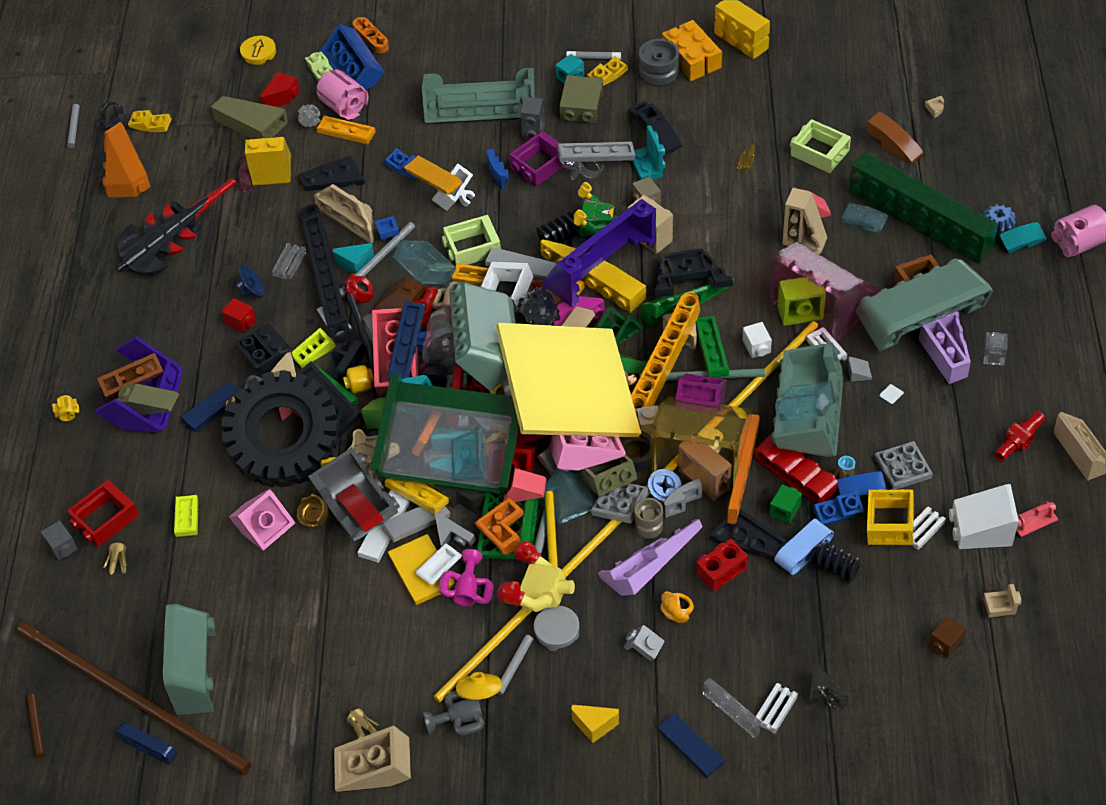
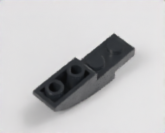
M643 101L629 108L630 114L646 130L647 126L651 125L653 131L657 132L659 144H663L666 155L683 147L671 125L653 103L648 104L646 101Z

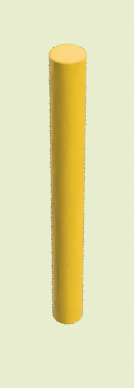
M546 491L545 509L548 560L551 564L558 567L554 497L552 491Z

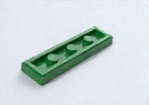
M715 317L697 318L695 322L696 332L708 377L729 376V367Z

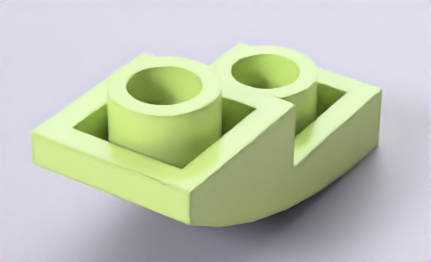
M322 52L313 53L305 58L317 81L320 80L323 74L333 70Z

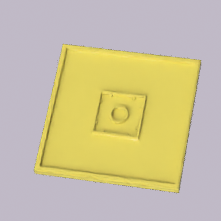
M498 323L496 325V332L521 434L640 436L641 430L612 329Z

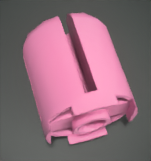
M328 71L322 75L317 83L316 92L318 98L347 120L359 116L358 112L364 104H368V92L343 71Z

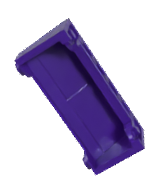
M640 199L559 261L543 280L544 287L571 307L579 302V296L577 295L579 285L576 282L626 243L636 247L638 243L645 242L650 247L656 242V208Z

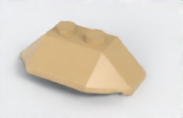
M334 184L314 195L315 203L321 212L367 242H374L373 216L369 205L363 204L355 196L349 195Z

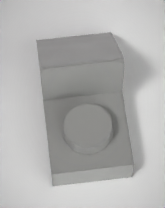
M436 513L435 518L441 547L445 543L448 544L452 536H454L453 540L462 546L467 544L471 547L476 540L474 534L440 513Z

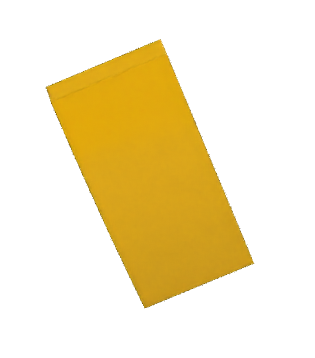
M615 56L604 66L600 63L587 76L603 78V85H606L628 71V67Z
M150 110L135 111L130 118L128 126L147 132H167L172 119L169 114L152 115Z

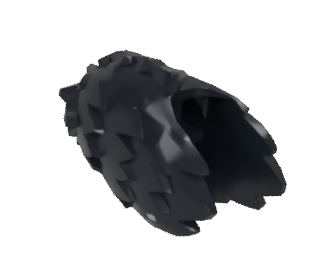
M544 286L539 289L529 290V293L519 299L517 309L515 310V313L519 315L518 324L553 326L555 321L560 320L558 305L551 293L545 291Z

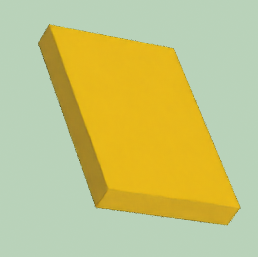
M428 534L388 551V556L415 605L441 594L439 590L441 577L433 585H430L415 573L437 552ZM453 578L449 580L448 590L455 588L456 583Z

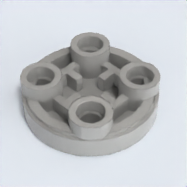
M558 605L557 607L545 608L535 618V636L550 651L567 647L579 637V619L567 607Z

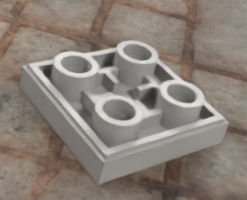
M914 441L877 452L874 455V459L892 490L931 479L933 476L932 471Z
M627 483L598 497L591 509V513L593 516L631 524L635 518V506L637 502L647 497L649 493L648 487Z

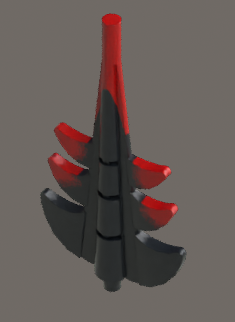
M231 178L217 190L179 214H175L171 206L166 204L163 210L165 222L163 224L157 223L153 213H150L144 222V236L136 234L133 224L127 226L118 239L117 249L123 261L116 265L118 270L121 272L129 267L139 275L150 276L168 268L166 263L158 260L157 253L160 251L167 255H175L183 252L184 249L174 243V238L177 236L184 240L195 239L197 237L196 234L191 232L187 226L221 195L237 184L236 181Z

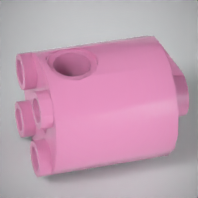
M1090 205L1055 222L1054 231H1052L1051 236L1056 243L1058 242L1065 257L1076 256L1106 242V213L1101 207Z

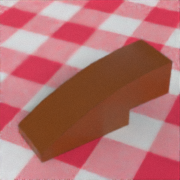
M880 111L868 121L867 133L882 141V148L911 165L923 155V150L913 138L896 122Z

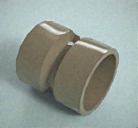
M653 498L641 499L635 506V530L643 538H655L663 530V506L658 500Z

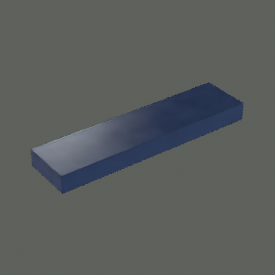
M404 301L388 371V380H390L391 373L400 374L401 379L410 378L425 304Z

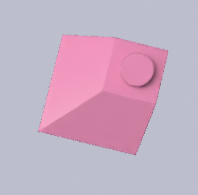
M271 489L244 503L229 516L239 531L262 551L295 524V521Z

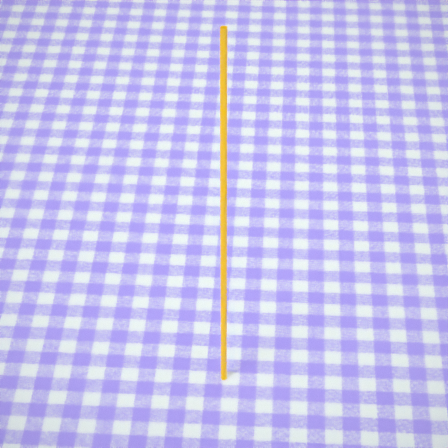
M812 321L784 350L796 349L806 340V336L818 328V324ZM784 350L765 368V377H755L706 427L714 431L780 365ZM679 454L663 469L673 472L679 466ZM611 520L561 569L564 577L566 578L621 521ZM522 608L433 696L435 700L440 703L456 687L457 683L465 678L532 610L524 611Z

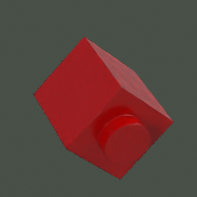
M235 298L222 310L225 324L242 333H245L256 321L253 307Z

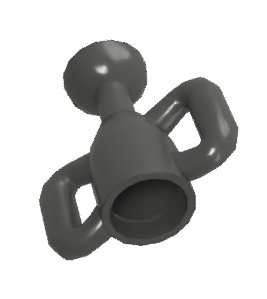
M456 691L448 693L445 698V703L449 708L448 712L435 716L427 711L422 712L428 734L433 733L436 725L448 721L454 723V730L460 736L480 731L484 726V720L482 719L479 701L464 699L454 704L452 701L462 699V697ZM472 721H476L475 723L461 727V723H469Z

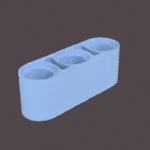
M813 519L779 550L774 560L791 575H794L810 561L815 548L819 544H822L825 540H828V543L831 541L834 532L819 520Z

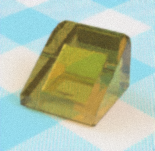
M755 143L749 145L742 152L737 168L752 169L755 159Z

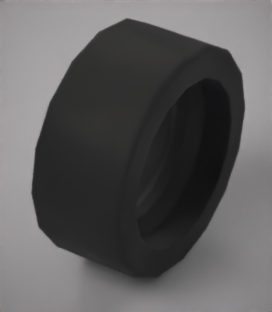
M641 431L639 437H619L623 448L632 444H641L648 449V453L643 457H629L633 461L636 472L644 471L652 466L656 458V444L650 434Z

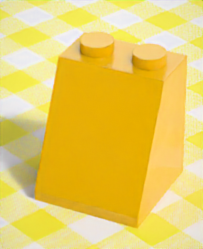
M284 137L246 140L245 155L253 185L291 182V153Z

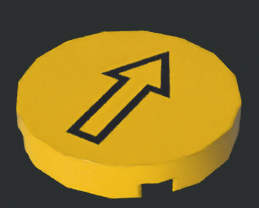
M266 36L248 38L240 46L241 57L249 64H264L266 60L274 58L276 45L271 38Z

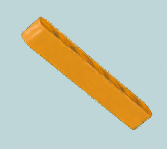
M687 292L681 296L631 394L636 416L637 409L635 407L654 406L700 314L698 296L693 292Z

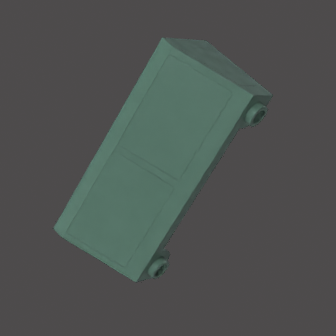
M534 68L519 70L516 74V81L444 85L440 75L424 74L422 96L425 123L521 118L520 112L524 97L535 98Z

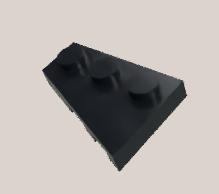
M351 155L298 174L305 192L323 190L332 184L341 185V187H348V184L352 183L365 185L364 178Z
M741 509L735 524L727 523V516L710 534L709 540L718 543H725L732 539L743 551L774 560L779 550L789 542Z

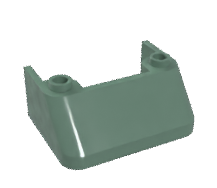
M167 604L165 610L163 681L176 715L214 712V707L209 697V692L213 691V679L208 677L206 671L207 637L215 636L216 634L214 618L210 617L207 612L179 604Z

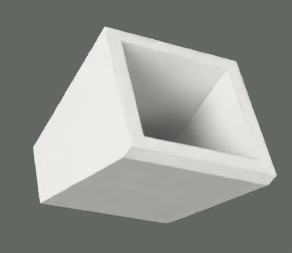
M1011 484L954 500L953 508L949 509L950 522H954L953 539L958 542L959 549L1013 545L1019 521Z

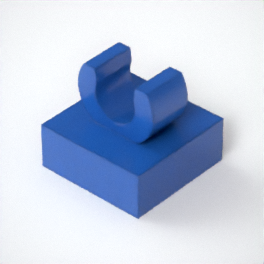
M394 216L375 221L381 240L386 241V238H394L396 235H400Z

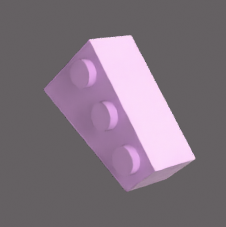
M958 311L920 328L919 341L947 382L951 384L967 378L971 361L966 341H964Z

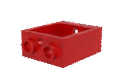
M109 480L105 481L67 510L70 517L69 523L76 531L79 529L88 543L93 542L97 547H100L139 516L135 503ZM110 500L121 511L97 530L93 531L82 520Z

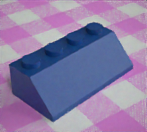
M339 23L320 49V52L326 56L333 70L343 71L363 86L365 90L374 87L384 74L383 69L356 30Z

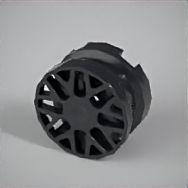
M427 361L420 365L418 370L419 376L426 375L433 386L444 388L447 386L448 378L445 364L439 361Z

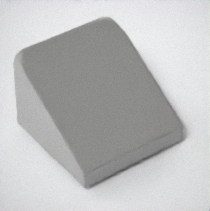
M848 357L847 367L851 382L872 380L868 361Z

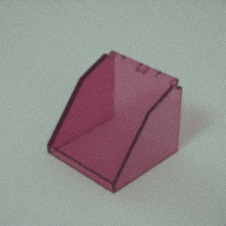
M799 242L780 250L777 257L772 261L771 305L778 301L780 281L808 277V281L813 282L819 287L827 284L824 290L837 298L832 337L836 342L860 319L855 312L859 301L866 296H875L882 290V288L821 252Z

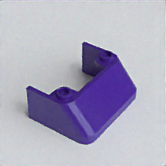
M138 336L116 348V351L131 360V363L155 353L164 372L143 385L178 391L182 378V369L169 357ZM116 398L95 410L97 415L121 430L153 433L160 432L166 428L171 413L141 415Z

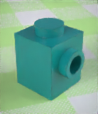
M572 54L555 65L556 78L564 84L566 76H584V62Z

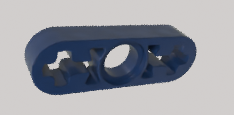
M123 722L115 732V735L126 744L163 763L171 764L177 755L176 750L170 745Z

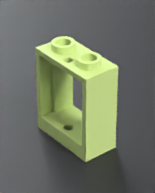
M811 119L807 125L801 128L800 133L792 138L790 142L791 156L831 173L849 152L851 137ZM811 138H815L833 148L827 155H824L805 145Z
M488 215L443 227L444 236H442V242L444 247H448L449 259L454 261L455 265L457 263L469 265L486 260L492 247L501 249L500 240ZM484 233L488 243L457 252L454 245L455 241Z

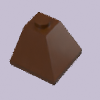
M408 277L394 282L372 310L403 308L404 301L414 303L422 298L425 292L424 284Z

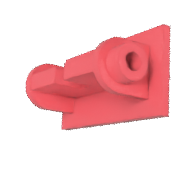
M1047 501L1027 512L1018 514L1019 522L1016 532L1019 536L1023 537L1058 521L1054 514V510H1056L1055 504Z

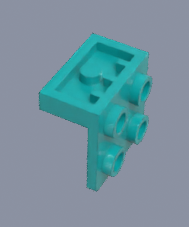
M651 125L647 126V147L634 150L635 160H631L640 180L649 176L652 180L662 178L663 169H665L663 160L665 155L664 146L659 144L657 132L653 131Z

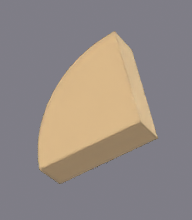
M942 96L925 101V107L934 118L938 117L943 111L944 99Z

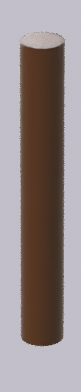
M29 694L27 695V704L35 757L42 758L45 756L36 695Z

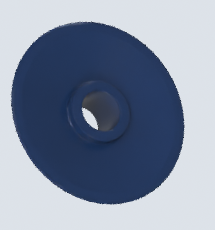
M246 266L240 267V278L237 280V286L240 291L247 296L251 294L263 296L265 288L259 276Z

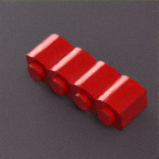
M771 435L754 449V459L760 465L771 470L779 479L787 482L798 492H801L813 504L825 502L837 491L838 481L832 473L821 470L815 461L804 458L801 452L779 449L777 445L773 444Z

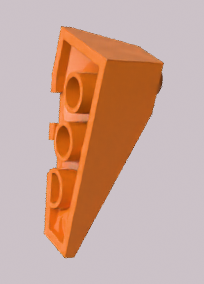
M119 122L105 132L104 152L106 153V162H103V168L105 169L103 186L109 198L136 197L150 188V183L123 124Z

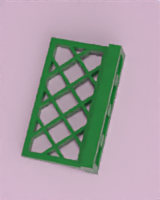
M487 482V483L498 484V485H499V482ZM486 493L483 516L494 506L501 504L500 502L504 499V495L495 498L491 495L492 493ZM539 498L515 502L523 510L524 515L509 527L514 524L519 527L516 534L520 538V543L528 541L534 544ZM480 531L477 551L483 555V558L516 559L514 552L505 555L497 547L492 551H483L484 546L491 541L488 538L485 539V535Z

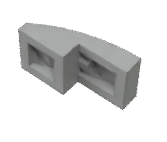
M699 478L678 488L664 501L665 518L684 512L687 502L702 497V484Z

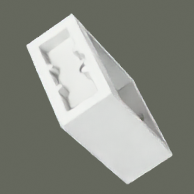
M491 262L481 287L496 291L499 281L517 282L510 297L513 300L515 312L519 299L527 294L533 274L528 263Z

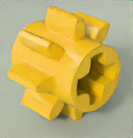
M61 396L57 398V403L52 404L55 418H59L62 421H70L75 418V413H79V405L76 399H72L70 396Z

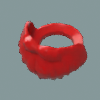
M356 273L349 275L345 284L346 295L353 294L356 303L372 301L374 294L370 281L363 276H356ZM356 282H362L367 287V292L360 289Z

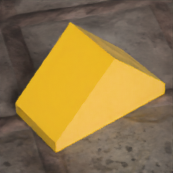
M572 705V720L592 743L619 725V709Z

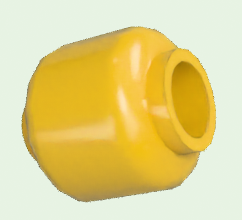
M365 365L348 368L343 381L346 389L350 388L353 394H358L371 390L374 384V377L371 368L368 369Z

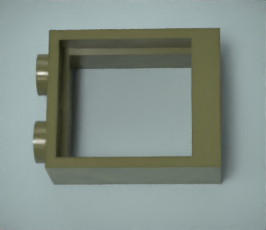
M626 454L621 458L577 470L578 476L598 496L637 479L633 461ZM613 465H616L615 467H613V468H611V469H609V470H606V471H604V472H602V473H600V474L594 475L595 473H597V472H599V471H602V470H604V469H606V468H608V467H611V466H613Z

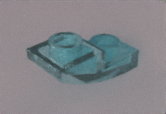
M849 203L841 218L844 223L861 225L863 230L881 232L888 219V215L867 206Z

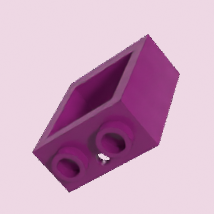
M541 131L509 154L511 169L536 187L569 162H560L557 145L560 143L544 131ZM541 150L552 158L537 170H534L525 163Z
M685 373L678 381L676 400L718 407L724 401L727 380Z

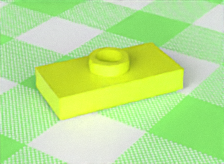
M197 495L176 497L174 526L176 537L197 535L199 500Z

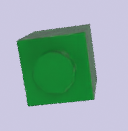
M782 485L770 504V516L790 525L801 506L802 493L798 492L795 488Z

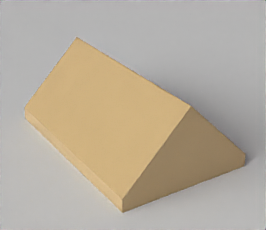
M1060 412L1053 433L1088 481L1106 474V451L1082 419Z

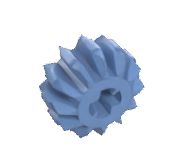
M995 203L993 207L988 206L982 213L983 216L998 223L996 234L1000 235L1013 229L1015 226V213L1011 211V207L1005 208L1004 204L998 206Z

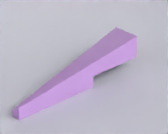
M694 519L691 521L692 523L682 530L680 528L674 530V535L670 538H660L634 552L625 561L616 562V567L612 570L598 572L599 577L621 596L635 595L703 527L700 520Z

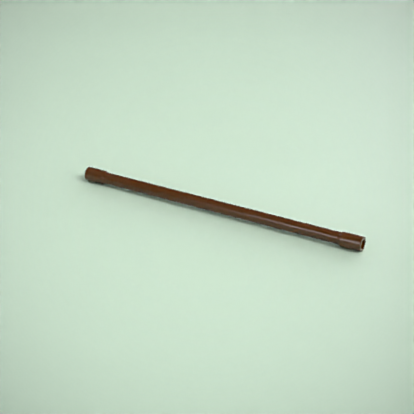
M25 621L21 622L17 627L18 634L31 642L37 643L225 761L227 765L245 775L251 769L252 763L244 757L228 750L42 634L37 628Z

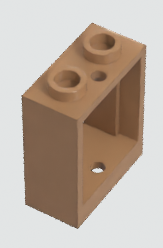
M695 434L689 439H684L679 445V472L690 481L699 478L702 484V491L715 502L730 490L732 465Z

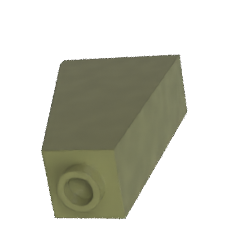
M222 96L211 106L215 121L251 139L273 138L288 124L286 110L279 107Z

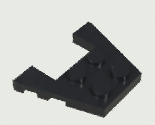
M702 248L666 253L662 256L657 286H655V297L674 295L671 282L680 283L684 280H700L704 277H711L716 289L733 286V278L727 276L722 267L716 266L715 260Z

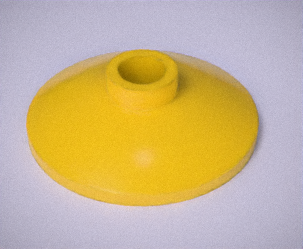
M476 672L457 683L456 693L460 697L470 700L489 698L501 690L502 681L495 675Z

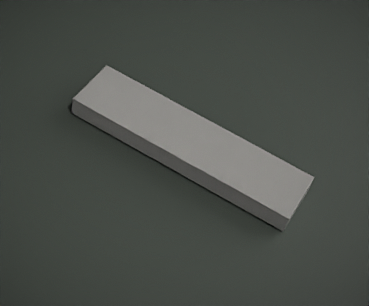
M632 142L566 143L557 145L560 162L635 160L636 156Z
M492 247L485 261L486 266L489 267L491 262L528 263L533 278L544 280L557 264Z

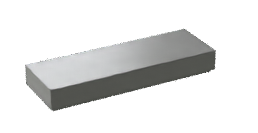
M417 507L384 522L383 529L391 540L396 542L436 524V518L429 511L422 507ZM446 507L438 512L446 518H450V512Z

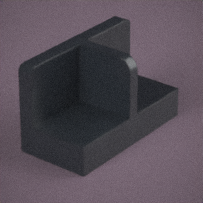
M355 339L351 347L343 345L340 350L333 349L331 351L333 361L325 373L334 380L344 383L343 377L346 376L347 369L358 366L365 355L363 341Z

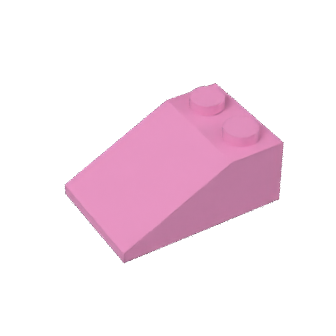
M552 435L549 445L557 468L564 471L588 468L624 457L626 453L619 437Z

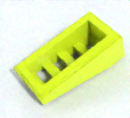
M319 328L292 351L293 359L304 368L310 361L313 362L336 347V345ZM301 353L305 356L303 360L299 357Z

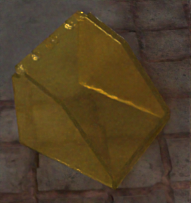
M669 396L659 405L652 426V471L658 470L665 438H670L672 432L675 433L674 439L690 443L693 442V436H697L696 444L714 446L715 440H719L718 447L734 450V486L753 410L721 404L715 407L676 400V397Z

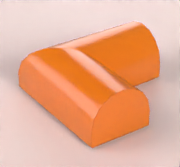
M509 497L476 521L475 525L503 554L507 555L512 553L520 543L519 536L509 526L524 515L523 510Z

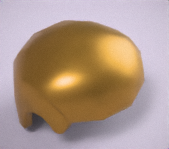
M315 494L302 498L297 508V518L300 524L308 528H317L323 525L329 515L328 505L324 499Z

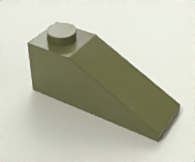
M140 384L124 385L118 393V400L139 414L148 415L171 412L179 393Z

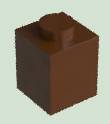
M947 616L931 633L929 646L935 653L942 654L948 659L964 641L967 629Z

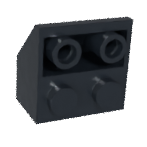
M270 323L235 342V346L258 371L271 372L286 353L291 352L292 355L291 347Z

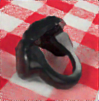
M107 101L102 105L100 109L101 118L97 119V122L102 127L110 129L119 122L124 123L123 108L120 104ZM113 105L114 113L110 120H108L105 115L106 109Z

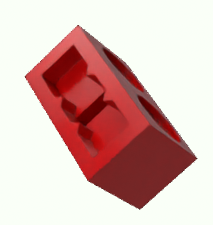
M730 539L725 543H720L708 555L705 554L699 558L696 574L714 592L748 568V555Z

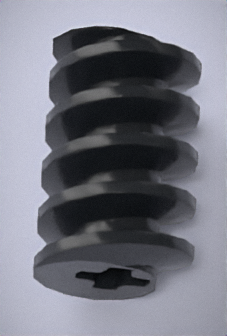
M569 211L567 214L561 215L560 218L557 217L553 221L547 222V225L543 224L540 228L537 227L536 232L541 241L547 240L558 243L557 239L561 242L565 241L564 235L570 239L571 232L573 235H577V229L580 226L574 223V213Z
M825 540L815 548L810 559L812 564L817 561V566L820 568L825 565V570L828 572L833 569V575L835 576L841 573V579L843 580L849 577V583L854 581L860 568V556L852 560V552L844 556V548L836 552V544L828 548V540Z

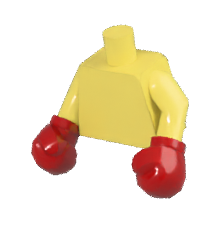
M524 541L519 543L514 549V556L517 560L529 563L522 584L520 586L516 581L503 583L497 590V597L502 603L517 607L520 605L524 611L532 610L538 612L545 608L557 607L561 602L563 594L574 593L575 584L572 580L565 579L560 568L542 558L531 542Z

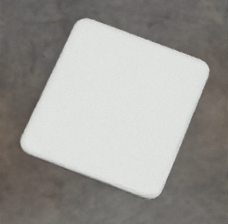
M890 384L880 394V397L893 404L904 392Z

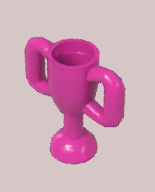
M474 549L463 550L461 552V559L466 563L465 572L462 575L453 571L444 572L439 585L440 593L445 597H453V601L461 606H472L475 602L483 605L488 604L492 599L493 583L486 578H475L473 574L474 566L482 561L483 555ZM450 578L457 581L455 590H448ZM477 585H485L483 598L477 595Z

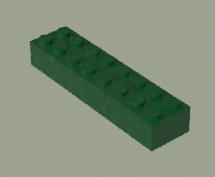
M864 152L851 165L849 192L854 196L863 199L870 205L881 209L885 213L978 264L993 251L998 223L867 152Z

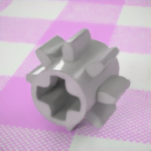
M307 104L298 110L300 113L298 121L304 127L316 126L320 122V111L316 106Z

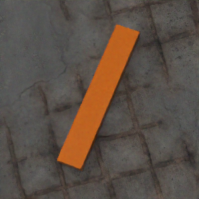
M751 415L728 508L727 523L735 524L737 522L759 432V415Z

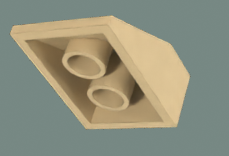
M394 725L334 748L335 790L337 792L389 787L411 779L409 737Z

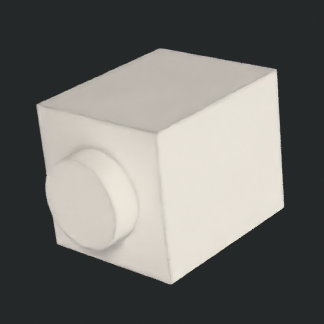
M763 322L743 327L742 341L751 358L771 353L772 339Z

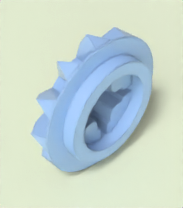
M659 469L653 472L647 483L649 487L648 492L654 496V499H658L662 503L674 491L682 487L679 477L667 469ZM664 479L665 485L669 487L666 489L665 493H663L662 487L659 486L662 484Z

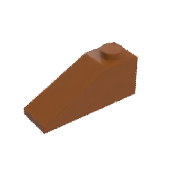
M153 353L97 379L105 397L110 402L119 397L118 393L124 385H143L164 371L156 354Z

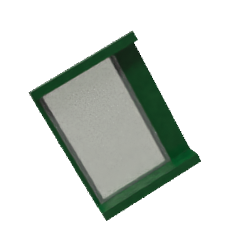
M391 373L370 469L376 472L378 478L505 495L506 489H508L519 432V423L512 396L402 382L400 374Z

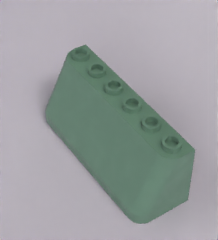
M956 258L949 261L943 267H934L929 273L924 275L922 273L917 274L910 281H901L889 290L887 288L882 289L875 296L862 298L855 312L880 352L897 345L902 335L962 309H965L968 314L984 307L991 297L993 289L966 262Z
M465 282L455 283L449 290L456 363L488 390L492 391L508 378L496 332V325L498 323L516 324L513 300L507 294Z
M833 342L784 350L783 359L780 361L782 372L779 374L780 388H777L778 402L775 403L776 417L773 418L775 429L771 434L772 442L779 449L822 457L836 456L843 371Z

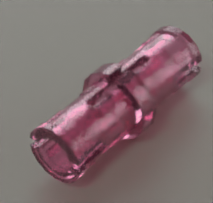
M243 156V158L239 159V189L247 192V185L249 191L252 188L251 176L246 156Z

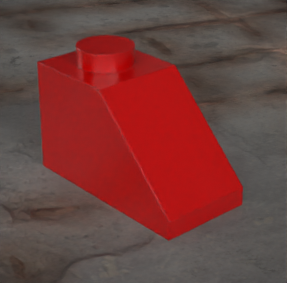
M278 72L260 95L261 104L279 107L291 103L300 91L297 78Z

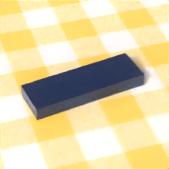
M229 381L181 417L182 421L196 433L225 411L226 402L231 401L233 394L238 388Z
M676 713L658 726V732L706 778L724 764V759Z

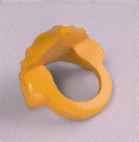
M664 592L661 596L662 604L660 608L666 618L677 623L687 622L689 614L694 609L692 600L681 593ZM679 597L688 602L689 608L681 609Z

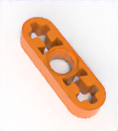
M358 17L353 21V29L356 30L360 38L375 53L382 54L388 51V39L367 18ZM368 34H375L372 37H367Z

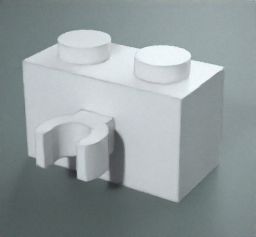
M459 164L450 173L460 178L461 185L449 195L438 190L432 198V201L446 211L449 210L457 199L460 200L463 206L467 207L470 201L466 197L472 199L475 196L472 191L464 189L473 174Z

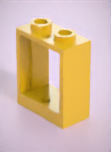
M869 490L867 517L868 545H913V490ZM875 508H908L907 524H875Z

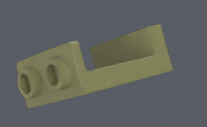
M566 76L559 106L560 119L597 123L600 97H603V78Z

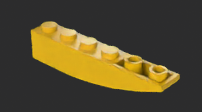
M547 240L540 242L541 255L546 260L558 263L576 249ZM606 261L600 263L580 279L589 288L596 290L604 298L610 299L618 307L630 313L646 299V285Z

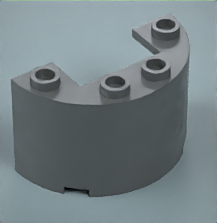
M351 447L308 477L344 531L353 542H356L396 515L400 505L388 492L385 493V491L381 490L384 488L377 477L373 479L365 467L367 461L362 453L359 452L357 454ZM353 484L384 519L367 532L359 526L336 497V495Z

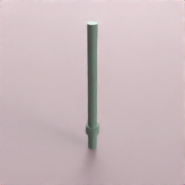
M765 368L729 370V376L713 378L765 377ZM707 371L670 372L666 381L679 380L685 373L707 377L708 374Z

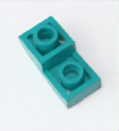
M1038 222L1026 224L1000 234V238L1008 253H1012L1026 245L1030 248L1047 240Z

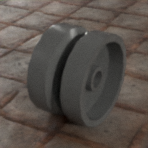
M653 39L644 43L639 50V74L646 83L652 85H665L674 81L679 74V49L677 45L666 39Z

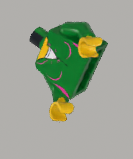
M584 182L578 190L580 197L587 198L584 199L583 209L577 210L573 215L574 223L580 226V237L595 235L619 216L614 215L615 206L613 204L601 202L594 194L589 193L592 188L587 182Z

